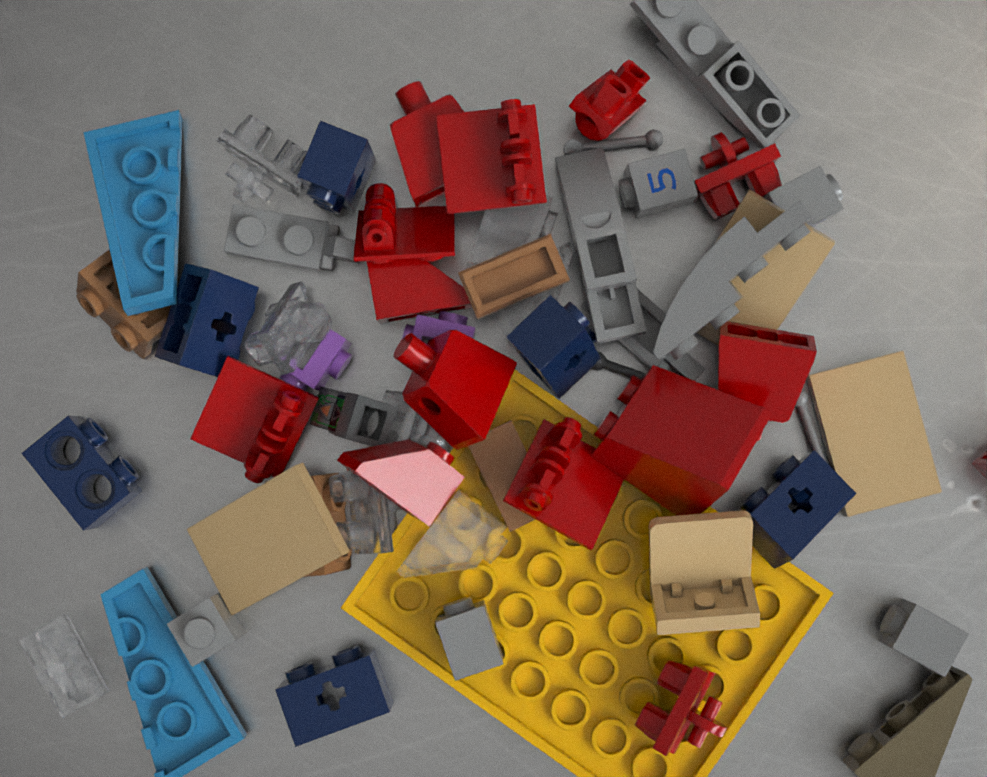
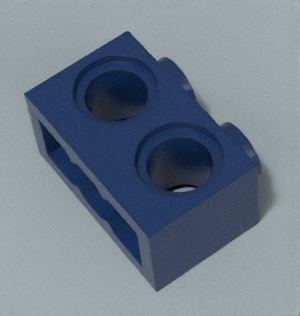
M68 415L21 454L84 531L98 528L139 495L142 490L135 482L139 476L133 466L121 455L116 458L104 444L108 440V436L100 425L90 417L85 420L82 416ZM71 437L75 438L80 445L79 458L73 464L69 463L63 454L64 444ZM100 475L105 476L111 484V494L104 502L100 501L93 491V484Z

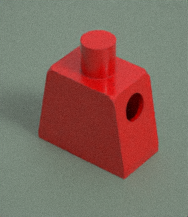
M416 81L402 87L395 93L405 116L392 122L389 126L415 207H419L445 194L436 115L464 112V110L451 94L431 103L421 81Z
M727 321L719 327L718 390L764 407L773 413L769 421L788 422L816 358L817 349L814 336ZM761 433V435L759 436V438H758L757 441H760V440H761V438H762V433Z
M448 330L430 339L427 343L414 334L409 333L400 341L393 355L397 361L412 371L402 392L404 401L456 450L486 439L516 368V361L458 330Z

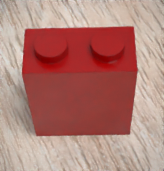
M652 365L641 379L633 375L617 397V400L622 402L623 406L617 415L609 411L597 427L593 435L600 439L590 456L676 516L701 514L730 489L773 413L764 407Z

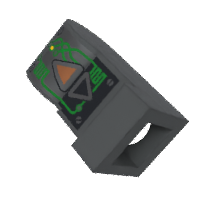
M320 387L319 399L314 407L309 425L328 430V433L368 446L387 444L397 406L358 394ZM377 411L379 417L378 425L373 434L369 436L367 432L368 421L371 415Z

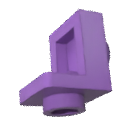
M440 311L438 319L417 314L415 326L406 324L402 339L409 333H412L424 342L448 330H458L474 339L476 329L475 327L467 326L468 317Z
M329 329L304 369L279 354L273 363L284 370L279 377L281 380L304 391L308 387L319 391L320 387H324L331 376L338 379L344 372L352 358V354L347 352L352 343Z

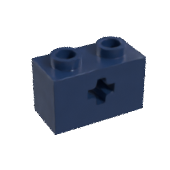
M320 120L297 178L306 188V195L314 199L313 204L317 207L340 215L342 208L355 213L375 165L376 158L368 139Z
M185 263L177 287V304L171 305L154 357L218 377L227 356L239 359L240 344L247 323L254 314L255 299L259 287L212 269Z
M551 295L506 336L526 366L559 399L601 359L594 346L596 338L594 332L588 327L590 324L588 319L571 302H568L563 307Z
M815 450L800 460L791 455L771 474L777 481L767 491L759 487L739 506L742 510L749 512L752 517V546L774 569L792 561L857 494ZM790 503L794 505L791 510L787 507Z
M359 645L333 654L331 657L334 663L315 669L313 662L285 672L287 680L283 681L275 691L295 747L391 711L393 700L374 648L361 652ZM329 681H331L334 688L344 687L345 691L340 697L339 702H336L333 695L324 697L323 691L328 686Z

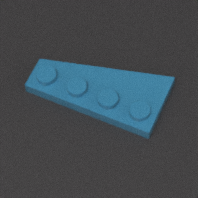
M176 110L83 132L124 312L127 316L177 304L182 116L180 111Z
M148 567L141 569L100 594L118 655L123 658L129 681H127L132 701H135L143 725L141 729L146 749H150L155 765V777H182L247 736L246 731L205 662L202 661L192 667L171 633L167 623L177 618V615Z

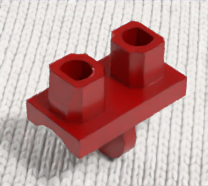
M628 59L620 66L616 73L610 69L577 94L569 107L576 112L575 122L583 136L596 141L606 139L635 115L647 101L639 93L651 79L650 76L636 63Z
M722 132L711 136L710 140L713 151L699 157L700 163L704 170L718 164L721 168L694 180L698 193L694 202L701 199L713 219L718 220L734 212L740 204L731 185L745 179L750 190L761 197L782 186L775 162L781 157L776 144L774 143L737 160L736 156L750 149L745 137L730 143Z
M672 660L666 662L657 684L679 696L671 712H668L653 702H647L635 723L639 730L655 741L654 750L665 756H668L669 753L675 754L691 723L695 725L687 742L698 748H701L708 732L718 737H723L727 727L715 719L723 702L709 695L702 711L698 710L716 673L703 666H694L692 668L689 665Z

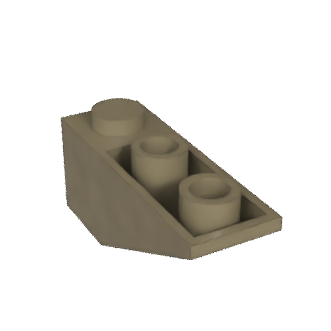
M951 666L946 677L935 672L932 673L922 685L924 690L910 702L904 700L895 705L885 717L887 722L873 734L867 732L854 740L848 748L850 754L841 761L855 777H935L973 679L968 673Z

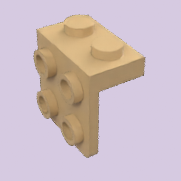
M740 510L656 517L649 522L650 596L657 635L760 627V610L751 579L753 521L749 512Z

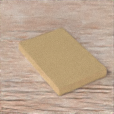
M749 189L716 242L744 216L754 229L759 232L785 212V210ZM806 223L805 225L810 233L787 251L780 244L763 256L768 265L745 283L739 276L734 278L731 282L743 297L735 303L740 312L731 318L729 322L778 330L835 245V240ZM708 323L697 332L719 346V328L715 330L711 323Z
M904 351L808 375L807 383L829 465L857 493L842 508L843 516L850 517L942 492Z
M304 463L289 468L187 529L231 616L350 552Z

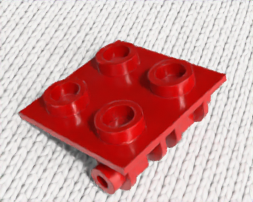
M509 99L501 102V108L436 115L447 215L547 203L535 104L521 106V100Z
M375 183L367 189L364 210H358L354 262L368 261L373 264H385L394 259L418 258L422 261H436L443 257L455 256L454 214L447 215L446 205L396 208L395 194L389 185Z
M227 356L190 439L244 463V468L246 469L245 477L251 482L262 483L264 478L276 477L283 473L319 397Z
M565 417L562 422H557L554 425L543 419L503 501L591 551L624 479L590 456L595 448L581 440V424L577 420Z

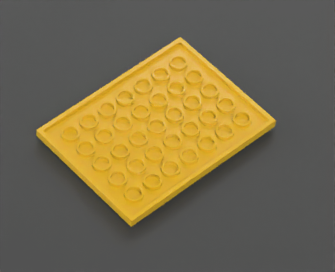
M517 370L513 372L489 429L490 431L511 420L527 452L543 419L555 425L557 422H562L563 418L570 417L581 424L582 441L596 448L600 439L593 435L597 426ZM469 446L459 450L453 448L450 454L455 459L450 466L465 477L430 527L408 513L405 515L341 606V609L577 777H707L834 593L790 562L774 569L752 546L751 579L760 610V627L657 635L650 596L649 522L656 517L676 516L675 514L624 480L591 551L537 520H533L510 532ZM709 506V507H708L704 512H702L701 514H703V513H715V512H718V511H716V510L713 509L711 506ZM471 596L473 604L485 601L503 654V665L455 681L435 621L437 616L445 614L443 609L445 604ZM668 660L689 665L692 668L694 666H703L716 673L698 710L702 711L709 695L722 701L723 704L715 719L725 725L727 729L723 737H718L708 732L701 748H698L687 742L695 725L691 723L676 753H669L668 756H665L653 749L655 741L639 730L635 723L647 702H653L668 712H671L679 696L657 684L658 678Z

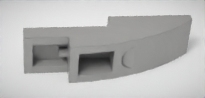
M633 0L629 4L659 39L656 45L674 66L726 119L761 149L768 147L801 116L739 41L732 43L697 0Z
M603 147L555 157L596 343L600 344L645 334L646 326L636 286V273Z
M800 200L759 232L754 229L744 216L706 252L685 279L664 318L653 350L658 360L670 353L676 361L700 343L694 334L708 323H711L715 330H717L740 312L735 303L743 296L731 281L739 276L745 283L768 265L763 256L779 244L787 251L810 233L805 224L813 216Z

